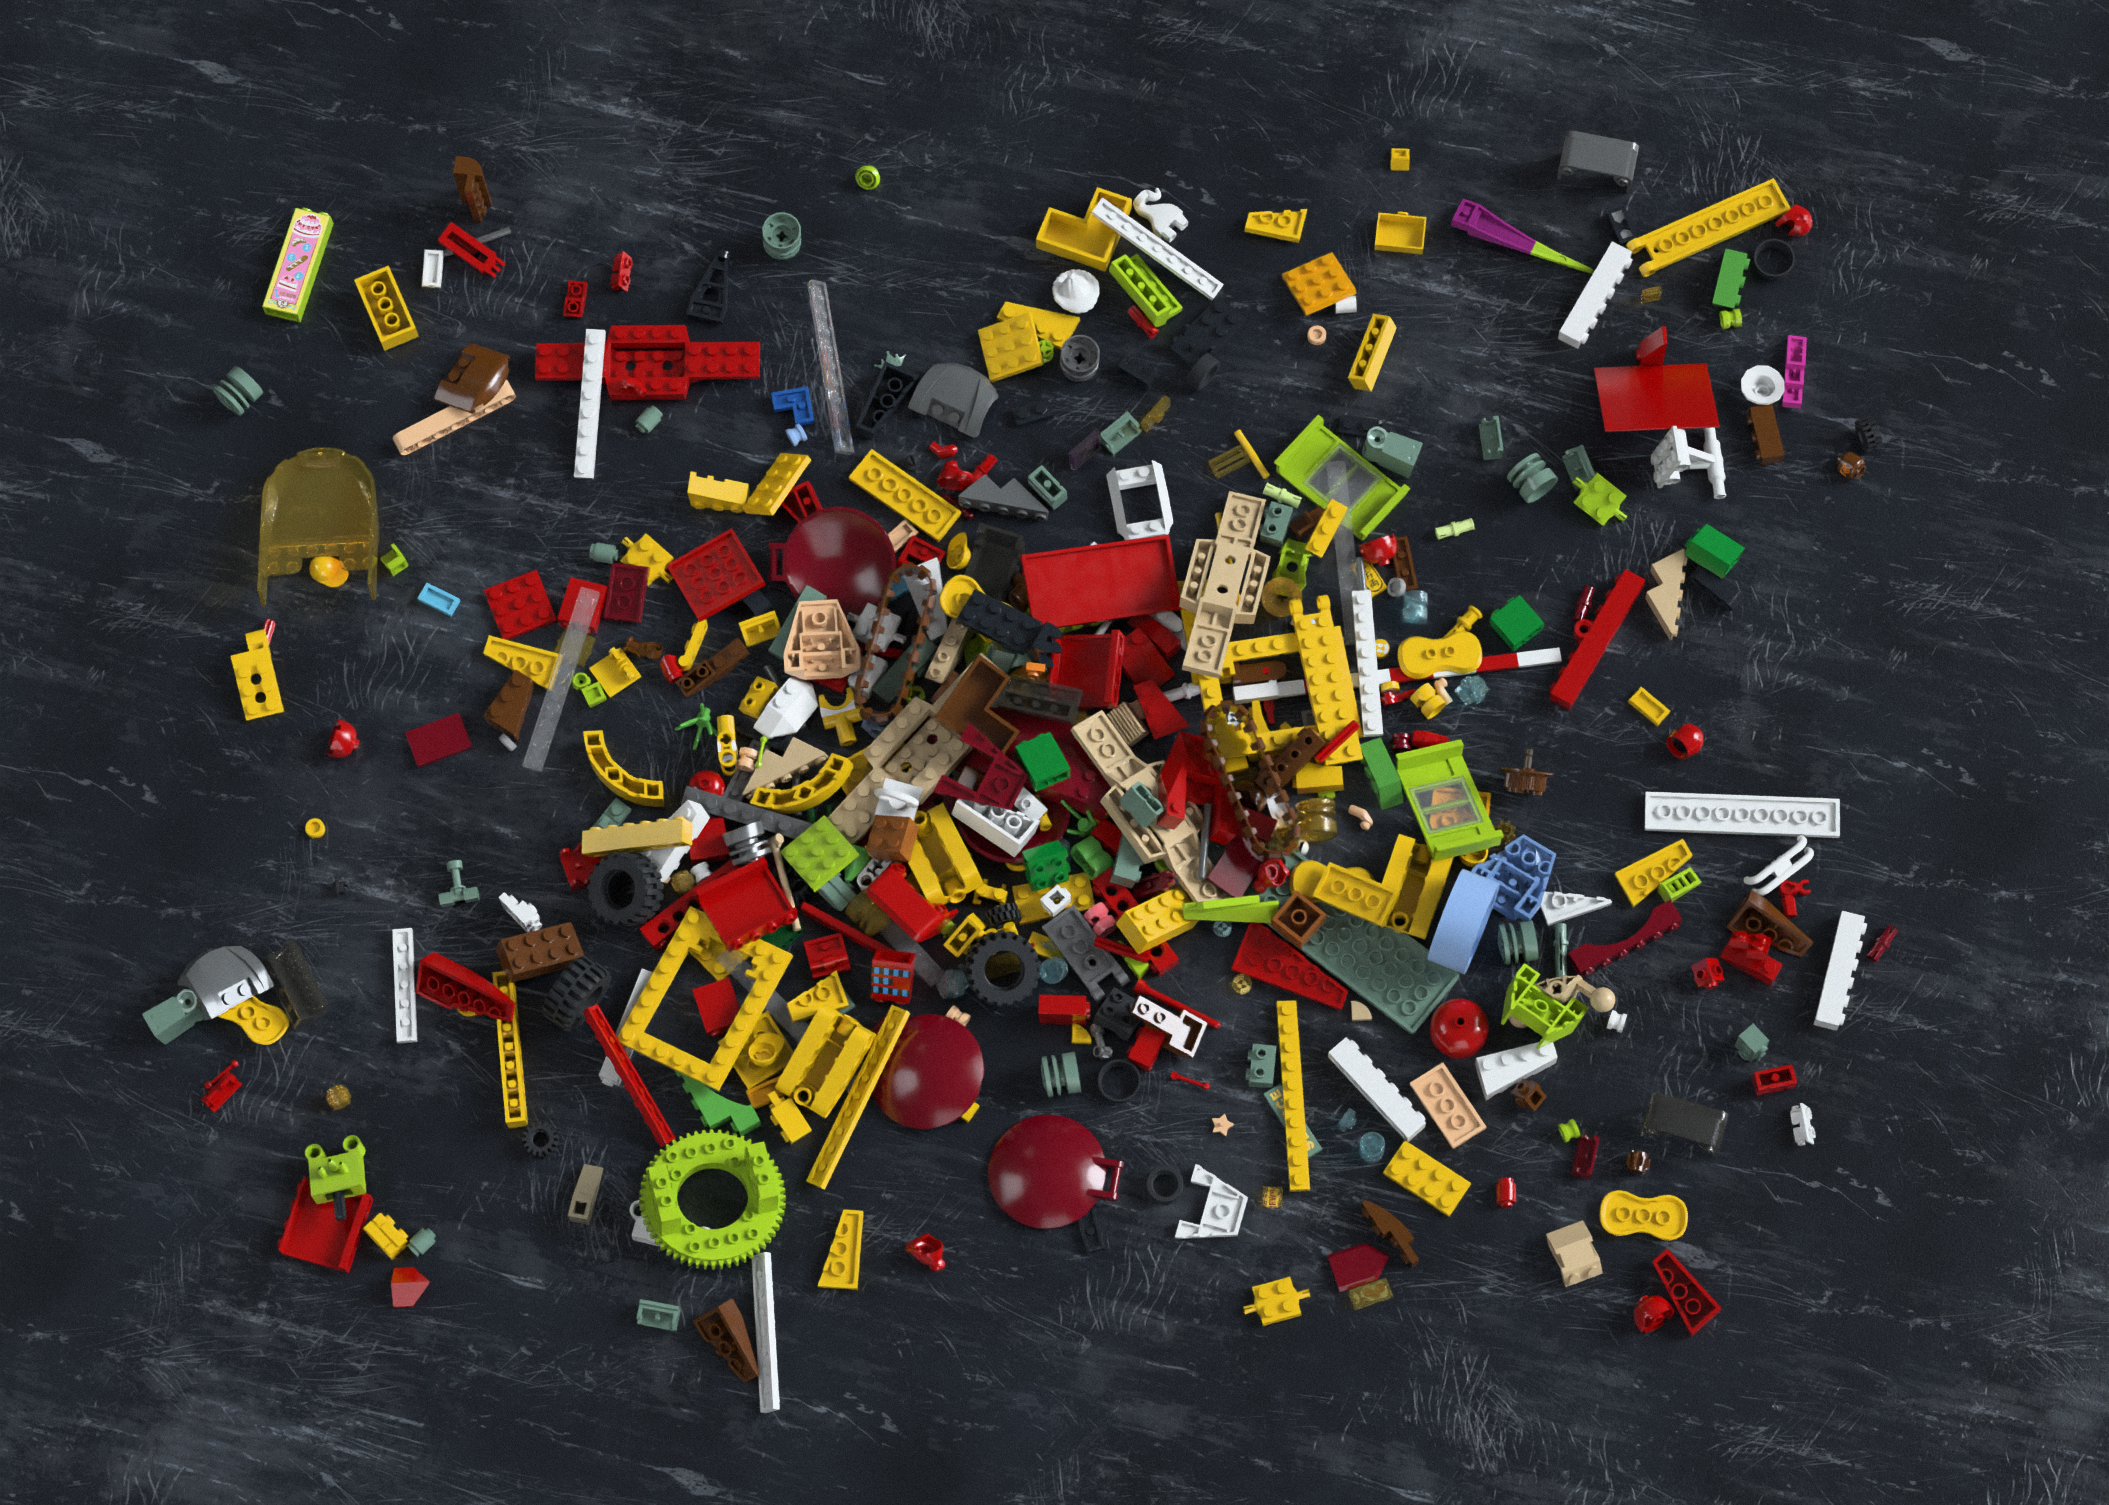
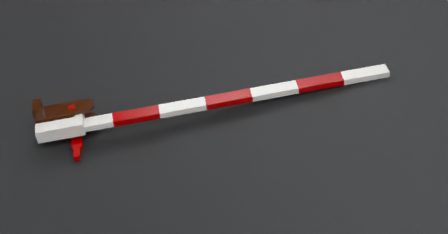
M1551 648L1482 657L1480 666L1475 671L1466 674L1440 671L1423 679H1414L1406 676L1401 668L1398 667L1378 670L1379 685L1388 681L1403 683L1561 663L1562 660L1560 649ZM1275 660L1239 665V662L1233 663L1235 675L1231 677L1230 687L1234 703H1251L1252 700L1263 701L1264 712L1267 713L1268 725L1270 726L1275 724L1273 700L1309 694L1305 679L1283 682L1287 668L1281 661ZM1350 673L1353 689L1359 688L1358 673Z

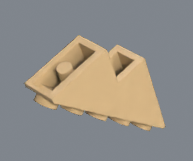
M1684 549L1652 564L1650 571L1659 586L1647 591L1645 597L1670 640H1672L1673 636L1677 637L1678 625H1675V620L1680 617L1681 608L1677 607L1678 601H1682L1683 590H1680V583L1684 584L1685 572H1682V567L1687 564V556L1684 555Z
M952 618L926 672L925 678L942 684L962 662L964 647L974 636V631L956 623V618Z
M795 737L792 738L783 757L766 749L761 759L762 766L759 769H755L742 795L751 800L757 786L774 789L776 784L780 782L786 783L792 779V776L798 773L804 774L814 765L824 764L829 756L825 752Z

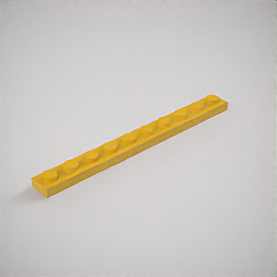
M1277 1001L1276 1010L1289 1191H1309L1310 1182L1296 1001Z
M891 1005L806 1180L808 1183L825 1190L910 1015L907 1010Z

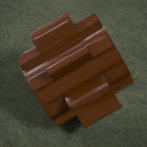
M1631 1151V1154H1628L1625 1166H1628L1627 1171L1639 1175L1645 1174L1650 1165L1651 1159H1648L1649 1154L1641 1151Z

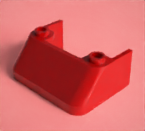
M897 861L887 867L865 889L866 894L913 940L922 942L941 934L942 928L959 911L954 909L948 912L946 906L941 903L930 904L905 879L907 873L903 865L906 862Z

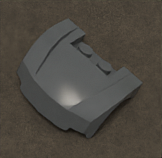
M937 363L920 380L908 408L923 415L927 414L975 438L979 436L985 415L992 403L998 399V394L990 380L973 368L958 363Z
M224 946L201 953L185 966V970L180 975V980H178V985L188 987L198 998L204 1020L213 1019L231 1007L274 986L261 961L242 946Z

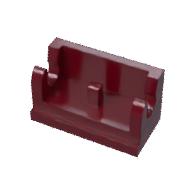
M1582 1134V1137H1579L1571 1175L1586 1179L1591 1178L1600 1137L1593 1136V1138H1589L1586 1134Z

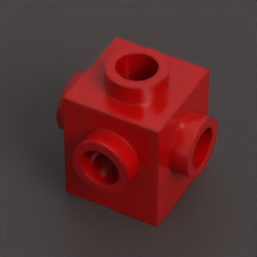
M1705 958L1691 965L1698 987L1713 989L1718 987V983L1724 981L1723 971L1718 958Z

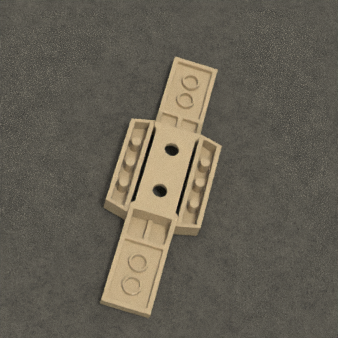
M1229 491L1216 540L1196 539L1179 607L1196 614L1182 670L1220 679L1234 623L1254 624L1270 562V556L1254 549L1265 507V499ZM1213 553H1215L1204 596L1201 597L1205 581L1207 578L1209 566L1211 563ZM1233 558L1235 563L1227 564L1225 559ZM1250 561L1239 604L1237 606L1236 600L1238 597L1246 562ZM1225 587L1228 592L1224 594L1219 593L1217 588Z
M982 653L979 654L980 656H982L983 658H985L987 661H989L990 663H992L994 666H996L993 662H991V661H990L986 656H984ZM970 665L933 705L914 697L863 752L873 767L872 771L827 818L851 845H856L872 828L875 819L874 814L879 798L874 795V791L877 788H883L885 778L923 788L919 805H922L933 793L941 775L943 774L948 777L973 750V748L960 741L959 738L933 720V717ZM930 715V719L885 767H881ZM934 734L938 737V741L935 744H929L927 742L928 736ZM908 762L912 765V769L905 773L901 770V766Z
M1102 710L1072 727L1070 731L1111 787L1101 799V804L1144 864L1163 859L1171 872L1176 874V879L1193 902L1231 898L1206 880L1214 867L1208 856L1205 879H1198L1201 844L1197 834L1202 830L1203 814L1195 803L1185 800V819L1174 830L1157 825V819L1149 825L1163 843L1162 847L1149 827L1144 828L1137 824L1133 815L1126 811L1119 801L1124 795L1121 788L1127 792L1138 781L1150 790L1151 795L1158 800L1159 775L1165 761L1161 760L1146 764L1137 758Z

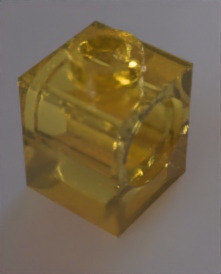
M1282 825L1274 830L1273 837L1278 850L1284 849L1282 847L1284 842L1281 841V838L1287 836V830L1291 829L1290 826ZM1298 840L1294 841L1297 847L1291 854L1299 852Z

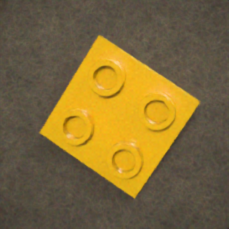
M615 647L611 648L608 651L610 653L608 656L589 668L610 698L642 677L621 647L615 649Z

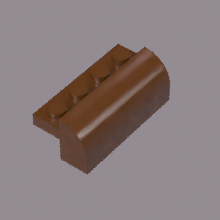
M456 156L453 175L462 203L469 205L474 222L482 223V218L486 216L487 207H492V200L482 168L472 158Z

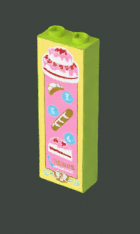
M295 208L262 306L265 314L301 322L334 224L329 214L325 212H312L307 208Z

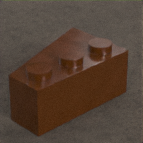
M515 670L484 714L486 723L517 742L534 690L532 679Z

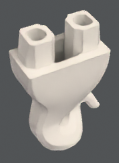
M1159 188L1155 189V193L1150 190L1142 191L1133 202L1136 213L1150 221L1152 230L1158 238H1163L1170 243L1176 237V232L1172 230L1174 226L1178 227L1181 231L1188 226V221L1183 216V211L1172 204L1146 205L1147 201L1154 202L1159 200L1161 192Z

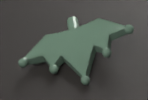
M887 351L886 362L900 367L906 354L902 357L895 354L896 357L894 358ZM881 359V365L875 364L874 367L882 369L885 361Z

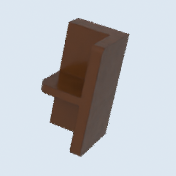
M1321 506L1309 513L1307 510L1304 511L1303 517L1289 524V529L1299 542L1312 535L1324 512Z

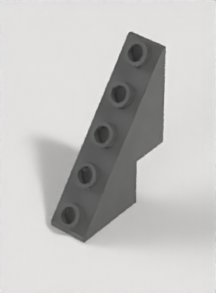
M984 474L963 491L958 498V505L963 508L971 507L984 512L993 511L1001 515H1016L1019 518L1027 517L1040 522L1047 521L1049 511L1015 478L1000 489Z

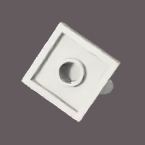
M885 778L883 788H877L874 791V795L879 798L874 815L910 817L914 821L923 788Z

